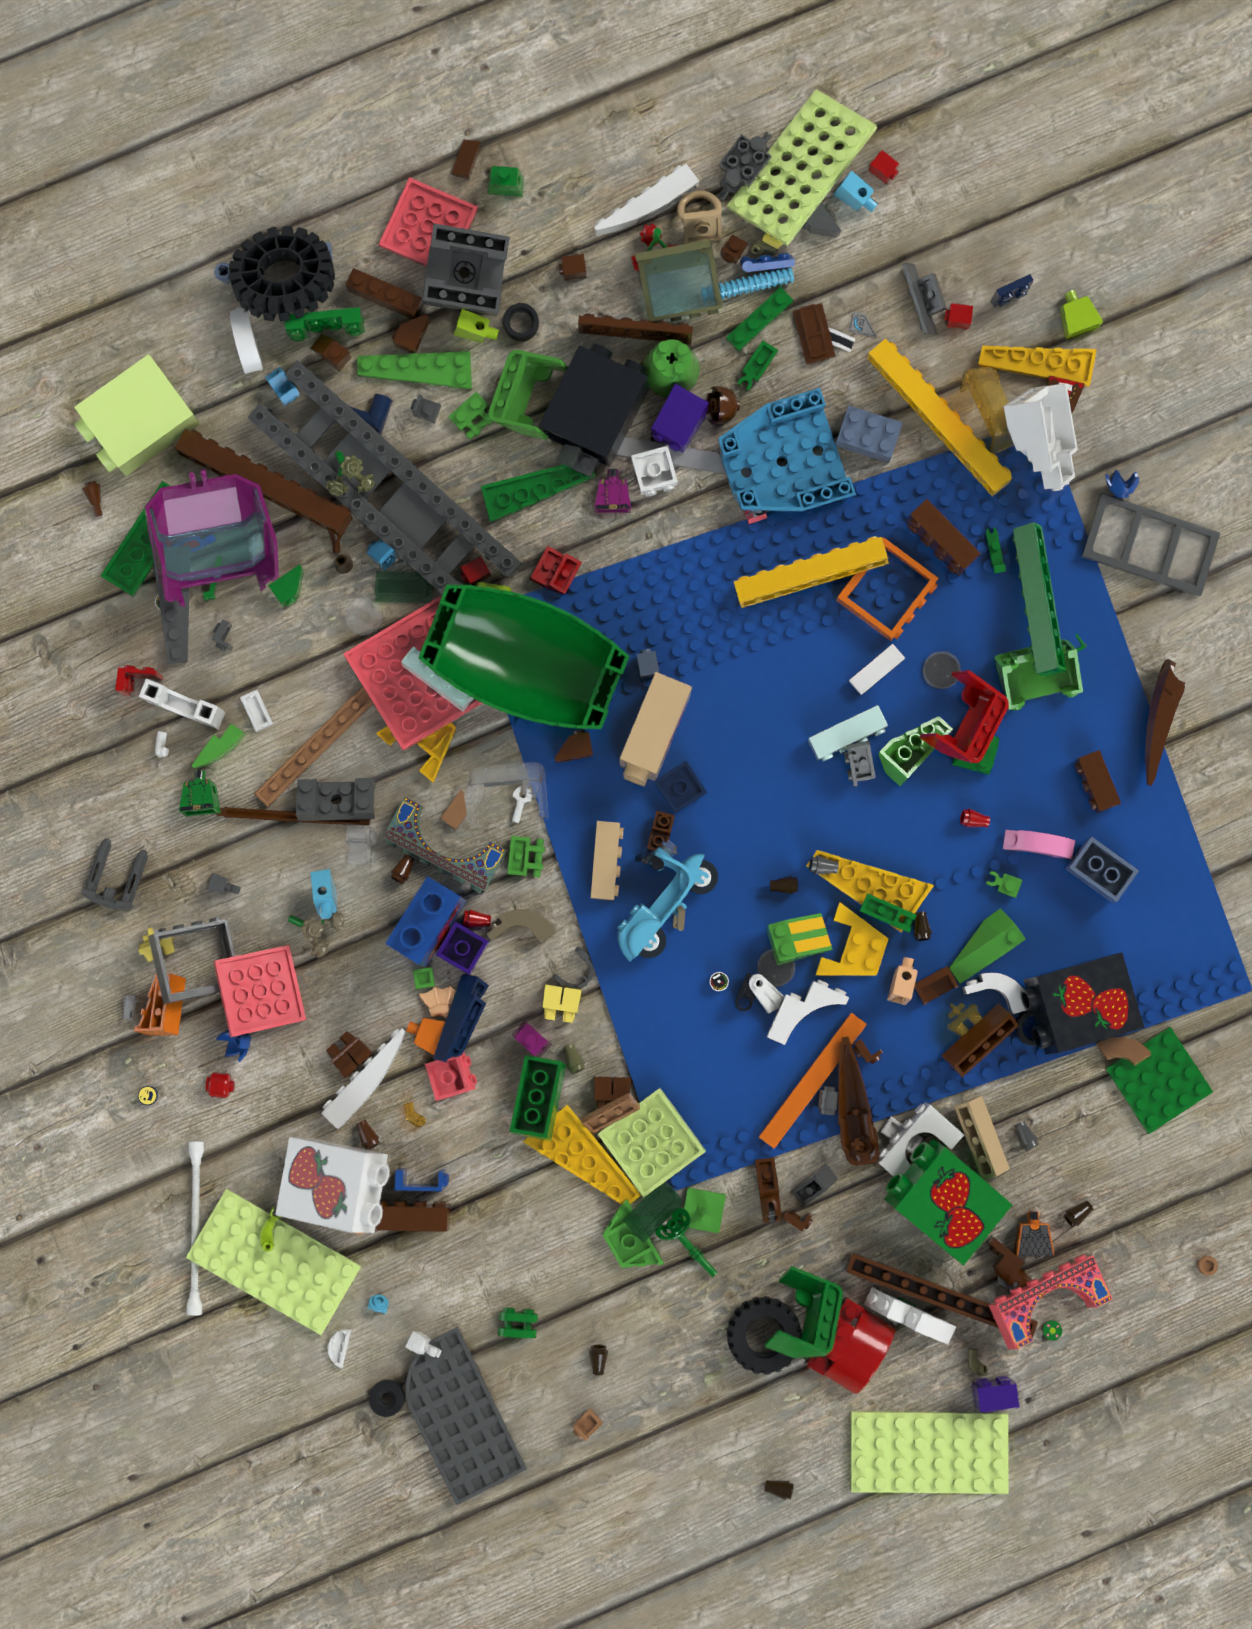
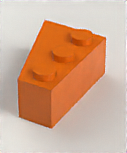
M167 973L171 994L184 991L186 978ZM156 974L147 995L149 1000L146 1008H142L140 1013L142 1015L138 1026L135 1025L133 1031L148 1036L178 1035L183 1000L163 1004Z

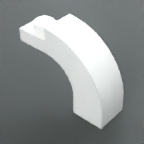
M237 308L230 311L231 327L244 373L262 370V358L256 343L250 310L245 311L243 308Z
M999 973L978 974L980 982L977 979L966 982L967 986L962 987L964 994L984 989L996 990L1005 998L1009 1013L1015 1014L1026 1011L1020 996V991L1023 988L1006 975Z

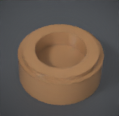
M1205 1255L1197 1261V1268L1200 1273L1210 1276L1217 1271L1218 1263L1213 1257Z

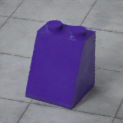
M675 384L651 428L652 437L658 442L668 444L673 451L684 453L706 418L709 402Z

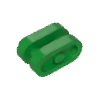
M504 1307L503 1311H499V1320L504 1321V1327H498V1336L536 1338L537 1329L531 1328V1323L538 1321V1314L534 1313V1309H523V1312H517L515 1308ZM512 1321L524 1322L523 1328L512 1327Z

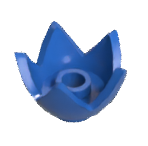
M1117 470L1114 471L1111 480H1109V475L1105 474L1107 486L1116 498H1128L1129 494L1135 491L1139 483L1137 472H1134L1126 482Z
M227 1029L216 1038L219 1041H229L225 1057L240 1054L238 1058L240 1062L249 1051L251 1041L249 1033L230 1037L229 1030Z

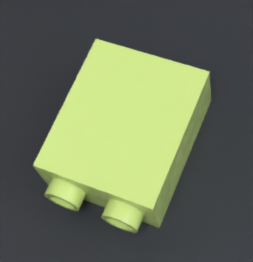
M149 354L74 407L81 416V419L74 423L80 434L87 442L96 437L103 446V449L96 453L99 460L109 473L118 467L125 476L177 441L185 429L191 431L200 424Z

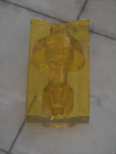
M962 1002L957 1007L954 1004L949 1005L952 1011L947 1016L950 1019L956 1015L957 1017L946 1027L949 1031H954L958 1036L962 1037L969 1031L962 1023L968 1018L975 1025L982 1019L977 1011L978 1007L975 1004H971L961 1013V1010L965 1007Z

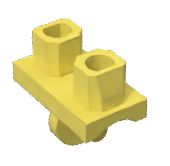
M152 927L148 928V935L143 936L144 943L139 944L140 949H138L140 955L143 954L148 962L153 960L150 942L148 941V936L154 934ZM174 937L159 940L165 955L174 952Z

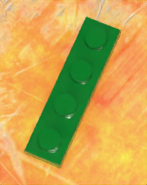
M780 287L726 337V340L740 352L788 308L794 300Z

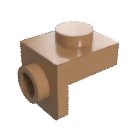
M589 1408L573 1424V1433L578 1439L581 1440L583 1438L587 1441L603 1424V1421Z

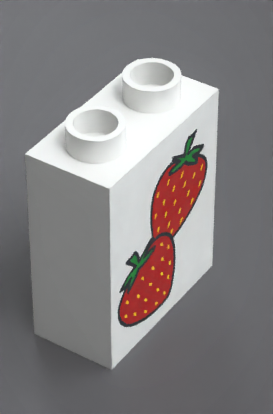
M289 1137L275 1215L350 1233H374L375 1226L379 1224L382 1218V1206L379 1203L382 1187L389 1178V1167L386 1164L388 1154L313 1138Z

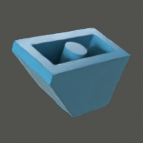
M380 539L377 542L373 541L367 548V555L384 571L398 558L395 551Z

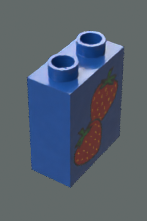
M427 876L385 944L418 965L427 967L467 901Z

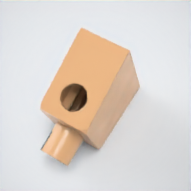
M904 957L902 966L899 965L895 969L887 998L888 1001L906 1005L912 999L918 973L917 970L913 969L914 959Z

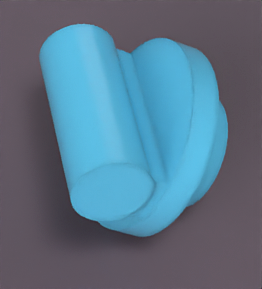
M374 1295L370 1298L367 1308L386 1314L389 1305L388 1299L383 1295Z

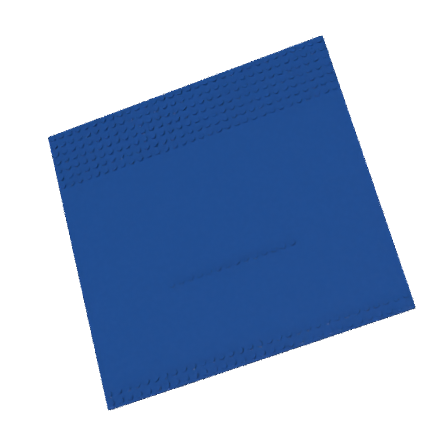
M1009 430L982 439L986 445L985 448L998 457V462L1002 466H1006L1012 476L1010 483L993 497L949 450L852 483L856 493L855 496L802 512L769 511L766 512V519L749 524L747 519L574 577L565 595L545 587L524 594L549 603L583 620L612 640L629 655L624 672L620 675L607 709L608 714L602 729H576L551 726L525 720L508 714L639 1102H642L661 1088L706 1150L705 1153L667 1180L670 1191H676L754 1164L756 1159L772 1158L840 1134L838 1107L835 1110V1115L820 1114V1109L818 1108L819 1090H823L824 1086L835 1087V1091L838 1092V1063L775 1149L759 1138L767 1124L850 1013H853L867 1024L855 1041L861 1039L870 1054L879 1049L883 1051L880 1055L881 1059L873 1064L870 1062L865 1063L862 1057L858 1058L856 1056L865 1084L873 1122L916 1108L925 1102L931 1103L1087 1049L1098 1043L1095 1042L1065 1052L1045 1055L1044 1049H1038L1036 1046L1022 1043L1014 1030L964 1077H961L948 1065L941 1055L998 1003L1009 1012L1005 998L996 990L984 989L964 994L962 987L967 986L966 982L975 979L980 982L978 974H1003L1015 980L1022 988H1026L1023 979L1122 952L1145 1028L1246 994L1252 990L1165 747L1156 778L1152 786L1146 785L1145 748L1150 706L1098 563L1081 557L1088 535L1069 484L1065 485L1062 490L1058 491L1044 489L1041 471L1034 472L1033 465L1028 461V457L1021 451L1016 450ZM926 499L981 553L960 576L951 573L945 561H940L934 555L935 551L930 546L926 547L921 542V537L917 533H912L907 527L906 521L910 514ZM1032 522L1037 523L1043 529L1061 640H1068L1077 649L1082 646L1075 636L1078 634L1084 644L1087 645L1086 648L1077 652L1083 692L1078 693L1074 697H1066V695L1058 692L1025 700V705L1020 710L1013 711L1007 709L994 735L999 738V745L990 775L953 766L952 761L954 757L934 749L910 777L899 786L885 773L878 755L883 747L891 739L897 738L905 732L913 730L938 716L953 728L948 735L954 738L970 707L962 699V691L965 685L960 681L956 680L953 685L943 689L936 688L928 683L923 672L927 659L937 653L949 654L957 661L959 671L970 670L1003 694L994 657L998 654L1030 647L1032 644L1031 636L1027 630L1029 623L1024 611L1026 605L1021 593L1023 587L1018 574L1020 568L1016 561L1017 550L1013 542V529ZM993 528H996L998 532L1006 572L994 573L986 540V529H989L991 534L993 533ZM870 537H884L938 577L936 581L937 588L932 594L929 592L924 598L927 601L921 609L916 608L914 610V618L909 624L904 623L901 627L904 630L898 639L893 638L891 642L836 601L839 594L855 574L744 608L739 603L734 581H737L742 576L750 577L762 570H773L778 565H790L795 560H806L818 553L823 555L829 553L834 548H846L851 543H862ZM885 548L889 564L868 570L848 598L892 631L929 581ZM894 644L905 659L864 694L860 695L849 680L889 646ZM644 649L656 651L660 674L692 686L690 699L657 779L687 761L707 791V794L676 814L653 780L647 779L644 787L634 784L623 778L625 769L620 767V757L653 680V677L640 679L636 655L640 654V651ZM878 705L888 727L884 729L885 733L877 737L874 734L867 737L870 742L876 778L858 781V786L854 787L853 781L848 779L847 770L851 768L850 764L845 762V752L840 753V751L833 753L834 757L824 762L822 759L817 761L808 743V738ZM585 730V732H589L593 757L555 763V756L568 737L574 735V731ZM1100 750L1121 804L1096 813L1089 805V794L1083 790L1081 784L1083 781L1080 774H1077L1074 764L1077 758ZM964 809H972L985 816H989L990 824L988 828L964 827V825L960 824L962 811ZM656 811L675 815L667 849L672 852L670 856L682 863L691 855L705 854L703 860L712 863L717 869L718 882L715 888L706 894H696L689 890L688 894L681 901L687 907L685 909L684 930L679 931L673 928L672 913L660 927L665 932L667 939L666 947L660 955L654 958H644L638 955L629 962L619 947L617 938L618 925L624 919L627 921L631 916L629 912L636 904L639 906L642 903L649 909L676 875V871L665 865L661 871L652 869L649 863L645 865L642 861H635L636 855L647 850ZM597 821L620 823V827L624 828L623 839H619L618 847H622L621 858H617V866H621L620 877H616L615 885H619L618 897L614 896V901L591 899ZM1005 831H1032L1075 840L1073 857L1086 839L1093 837L1138 869L1139 872L1119 900L1111 903L1065 870L1072 859L1054 858L1038 853L1003 849ZM819 850L921 882L933 884V888L915 912H926L933 933L931 939L916 941V938L913 936L915 920H912L909 933L905 931L900 933L889 924L860 912L862 905L818 874L814 875L813 872H809V868L806 865L810 858ZM989 872H996L1000 878L1005 873L1021 879L1022 883L1017 897L1012 898L997 892L999 886L991 887L986 885V881L992 883L995 881L994 876L989 875ZM791 875L798 879V892L787 894L770 891V880ZM839 902L888 938V943L876 976H815L821 957L840 963L851 926L833 921ZM1000 908L1016 924L1026 940L961 984L956 980L959 987L942 994L925 1005H922L914 990L912 999L906 1005L887 1000L895 969L899 965L902 966L904 957L915 960L913 969L918 971L915 982L945 966L949 968L983 920ZM821 913L833 950L793 961L794 973L791 979L783 985L774 987L784 996L786 994L790 996L791 993L802 997L800 1001L803 1002L811 983L821 980L829 984L827 988L834 991L835 988L845 991V996L849 997L846 1005H827L807 1014L794 1027L786 1044L783 1045L766 1037L778 1009L768 1014L755 996L752 1007L742 1012L736 1009L734 1001L746 973L759 974L758 963L760 958L766 952L772 950L766 931L767 926L787 919ZM716 972H722L728 977L729 984L723 991H715L710 986V977ZM741 997L738 1000L741 1008H746L749 1004L745 997ZM1022 1012L1012 1014V1016L1016 1020ZM1034 1016L1027 1018L1023 1023V1032L1030 1039H1033L1032 1027L1037 1026ZM1132 1031V1032L1125 1033V1034H1122V1035H1119V1036H1115V1037H1121V1036H1124V1035H1127V1034H1130V1033H1133V1032H1136V1031Z

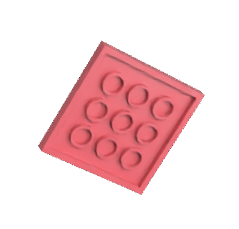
M409 177L379 242V247L426 267L434 223L470 229L478 211V206Z
M289 945L213 961L230 1037L306 1020Z

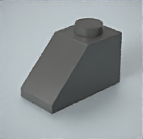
M821 202L802 226L810 234L833 238L839 237L841 229Z
M824 1164L796 1186L792 1193L805 1206L826 1192L838 1178L827 1164Z

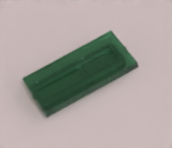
M376 571L375 602L429 603L433 600L434 587L418 572Z
M665 1181L646 1195L623 1221L645 1243L683 1201L679 1194Z

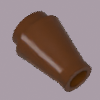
M404 854L403 858L391 871L390 877L396 882L404 884L405 881H408L415 859Z
M367 1120L356 1124L362 1147L370 1150L380 1144L379 1136L371 1128Z

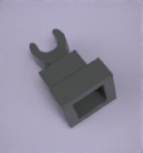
M213 873L207 890L221 894L226 890L239 894L241 887L226 883L228 878Z

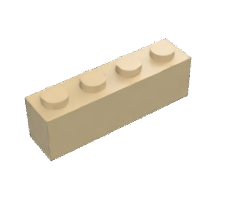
M597 821L591 899L614 901V896L618 897L619 885H615L616 877H620L621 866H617V858H621L622 847H618L619 839H623L624 828L620 827V823Z
M983 1097L972 1098L954 1106L981 1178L984 1180L995 1177L1009 1170V1165Z

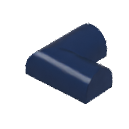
M374 394L369 412L354 407L351 408L382 435L393 401L387 396Z

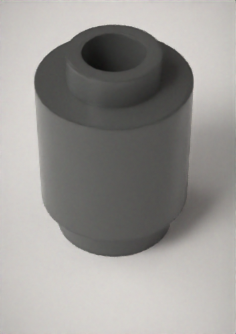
M824 1086L823 1090H819V1113L835 1115V1110L838 1107V1092L835 1091V1087Z

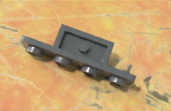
M904 263L902 264L903 274L909 285V293L913 297L914 308L921 322V330L925 335H935L937 332L932 316L947 309L936 273H931L919 279L915 264Z

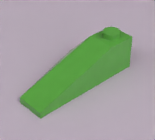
M938 716L913 730L905 732L897 738L891 739L878 753L885 773L901 786L935 749L919 738V736L928 733L948 735L953 728Z
M1000 908L983 920L949 969L959 984H961L1026 940L1016 924Z

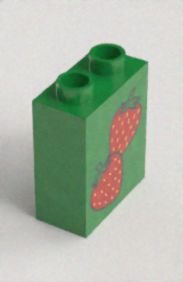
M932 1139L929 1144L923 1142L916 1147L910 1158L913 1164L904 1175L897 1173L889 1180L886 1186L888 1194L884 1200L964 1266L1013 1204L946 1147Z

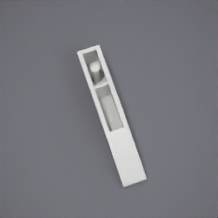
M687 164L677 166L673 169L672 174L667 177H661L656 185L645 188L637 198L629 199L623 208H617L607 219L602 218L594 227L595 235L600 236L620 231L655 217L678 203L686 194L698 189L699 180Z
M404 1028L401 1030L396 1029L390 1036L392 1040L387 1045L383 1043L376 1050L378 1054L374 1059L370 1057L363 1064L365 1068L360 1073L356 1071L349 1080L352 1082L347 1087L343 1085L336 1092L338 1096L333 1101L330 1099L322 1107L324 1111L321 1114L337 1129H340L360 1109L380 1085L401 1047L406 1034Z

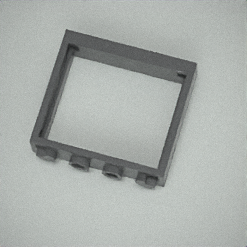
M220 917L209 919L208 923H202V920L192 922L191 926L188 927L180 924L173 926V930L169 931L161 928L154 930V934L148 936L163 1004L220 992L219 985L215 984L171 994L159 940L217 928L224 959L234 957L236 954L228 919L220 920Z

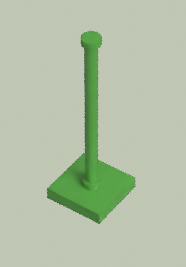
M688 1187L684 1209L691 1217L689 1228L719 1233L726 1194Z

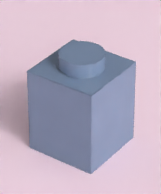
M651 649L641 650L640 654L636 655L640 679L654 677L655 672L659 673L656 651H651Z

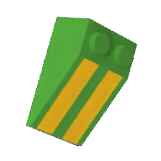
M821 913L787 919L769 924L766 928L777 965L833 950Z

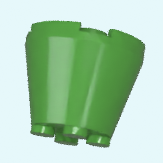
M678 340L660 342L648 352L643 366L647 369L644 375L648 376L650 388L655 394L664 398H668L675 384L690 391L696 385L699 377L700 368L696 354L686 344ZM671 358H674L673 364H670Z

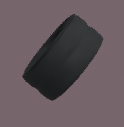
M394 1380L378 1382L369 1394L371 1409L382 1417L394 1416L401 1410L405 1402L404 1390ZM384 1393L392 1395L393 1400L391 1403L386 1404L382 1401L381 1397Z

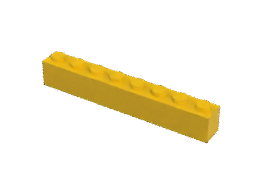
M870 537L865 542H854L846 548H834L829 553L823 555L818 553L806 560H795L790 565H778L773 570H762L750 577L742 576L737 581H734L739 603L744 608L889 564L882 537Z

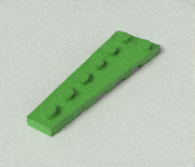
M470 351L357 356L358 377L408 381L417 384L425 383L433 386L441 385L450 388L472 390Z

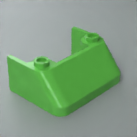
M522 350L511 351L507 356L489 409L490 419L521 435L548 440V436L538 427L534 426V421L524 414L535 382H546L551 378L553 370L566 372L568 366L559 358Z

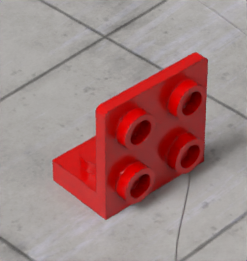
M124 665V668L118 667L115 690L122 695L131 696V691H134L135 681L132 680L133 677L163 680V676L152 667H143V670H139L136 666Z

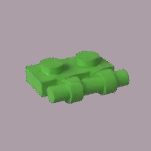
M477 392L448 416L461 432L467 427L470 429L465 434L469 440L474 436H478L487 424L490 425L494 422L490 419L489 413L485 412L489 408V404ZM480 416L482 420L474 425L472 422Z
M511 836L508 875L527 876V870L533 869V877L540 878L541 870H543L542 854L545 853V847H543L544 839H536V846H531V838ZM529 852H535L534 863H528Z

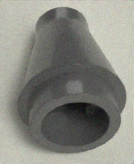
M817 855L810 858L809 872H813L814 875L837 874L838 862H833Z
M1025 1121L1014 1125L1021 1148L1023 1147L1027 1151L1039 1145L1037 1142L1038 1138Z

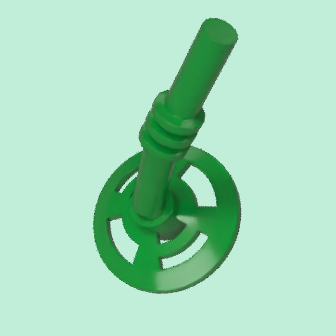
M673 1208L664 1212L654 1225L656 1236L662 1240L678 1238L689 1251L688 1254L692 1255L691 1258H695L694 1261H698L713 1278L718 1272L703 1257L704 1254L700 1253L701 1250H697L698 1247H694L684 1235L691 1222L689 1213L682 1208ZM679 1215L684 1216L686 1220L684 1221ZM672 1217V1219L667 1222L666 1226L662 1225L665 1220Z

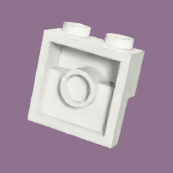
M668 446L631 455L641 495L645 494L646 497L657 494L656 491L661 489L664 492L672 491L675 489L674 486L678 485Z

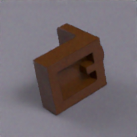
M732 234L721 249L720 255L722 259L728 263L733 262L737 264L748 243Z
M792 1210L790 1213L785 1211L782 1215L784 1220L800 1231H803L804 1228L807 1230L813 1222L811 1219L812 1214L807 1212L802 1221L799 1220L801 1216Z

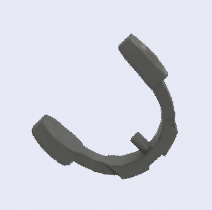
M577 946L575 951L587 962L589 975L587 978L584 975L581 977L584 982L571 984L554 974L552 978L563 987L566 985L571 988H584L594 976L592 963L588 959L589 955L585 950Z

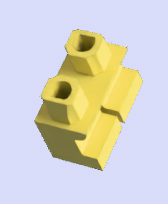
M545 985L543 1000L545 1019L555 1020L556 1010L564 1011L562 1022L573 1023L575 1013H578L582 990L564 987L562 1004H560L563 987Z

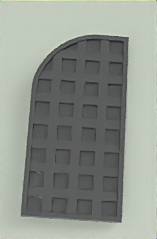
M457 1326L431 1339L429 1344L442 1350L439 1358L436 1356L432 1357L426 1352L424 1354H417L411 1363L406 1380L408 1407L456 1505L527 1470L518 1448Z

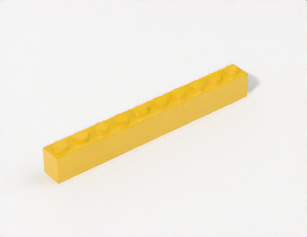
M885 338L868 353L867 359L989 494L992 497L1010 483L1012 479L1010 470L998 462V457L985 448L986 445L980 438L977 439L973 435L971 427L962 423L959 414L954 410L951 411L947 401L935 393L934 387L922 379V374L910 366L908 358L904 355L901 356L897 351L896 345Z

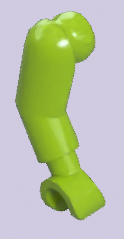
M274 1207L270 1210V1218L266 1220L260 1230L261 1247L266 1252L271 1251L274 1247L272 1229L276 1224V1219L281 1217L273 1215Z

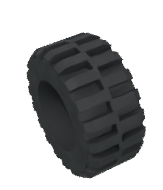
M763 1296V1298L753 1297L750 1301H744L739 1308L737 1307L734 1310L732 1317L730 1316L727 1328L728 1346L735 1360L744 1369L751 1370L755 1374L764 1373L765 1375H770L771 1372L775 1371L778 1373L785 1366H790L791 1361L796 1358L777 1351L762 1354L752 1350L746 1341V1330L753 1320L759 1317H770L779 1323L783 1333L801 1339L802 1330L800 1323L790 1307L779 1299H772L769 1296Z

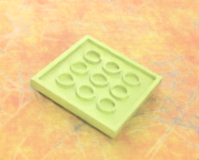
M661 1088L639 1103L640 1110L609 1125L598 1133L643 1197L706 1152Z

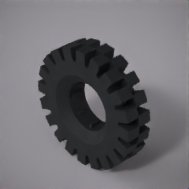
M283 226L281 234H278L277 228L272 227L267 229L268 237H265L260 231L252 235L255 243L246 239L240 244L242 250L236 249L232 255L234 261H230L229 277L237 301L240 302V306L245 311L250 310L251 315L259 318L263 314L264 320L274 321L276 314H278L281 322L290 321V312H293L295 318L298 319L305 316L304 307L312 313L319 308L317 301L324 303L328 298L327 292H332L335 271L330 251H328L323 240L320 241L319 236L311 232L308 235L307 229L300 227L294 233L292 226ZM280 261H291L300 266L297 274L285 281L274 282L263 277L265 270L269 266Z

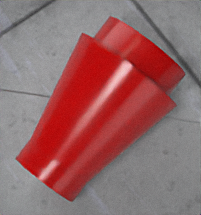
M964 809L960 816V824L964 825V827L988 828L990 817L972 809Z
M471 909L469 911L464 910L462 926H467V928L490 927L491 915Z

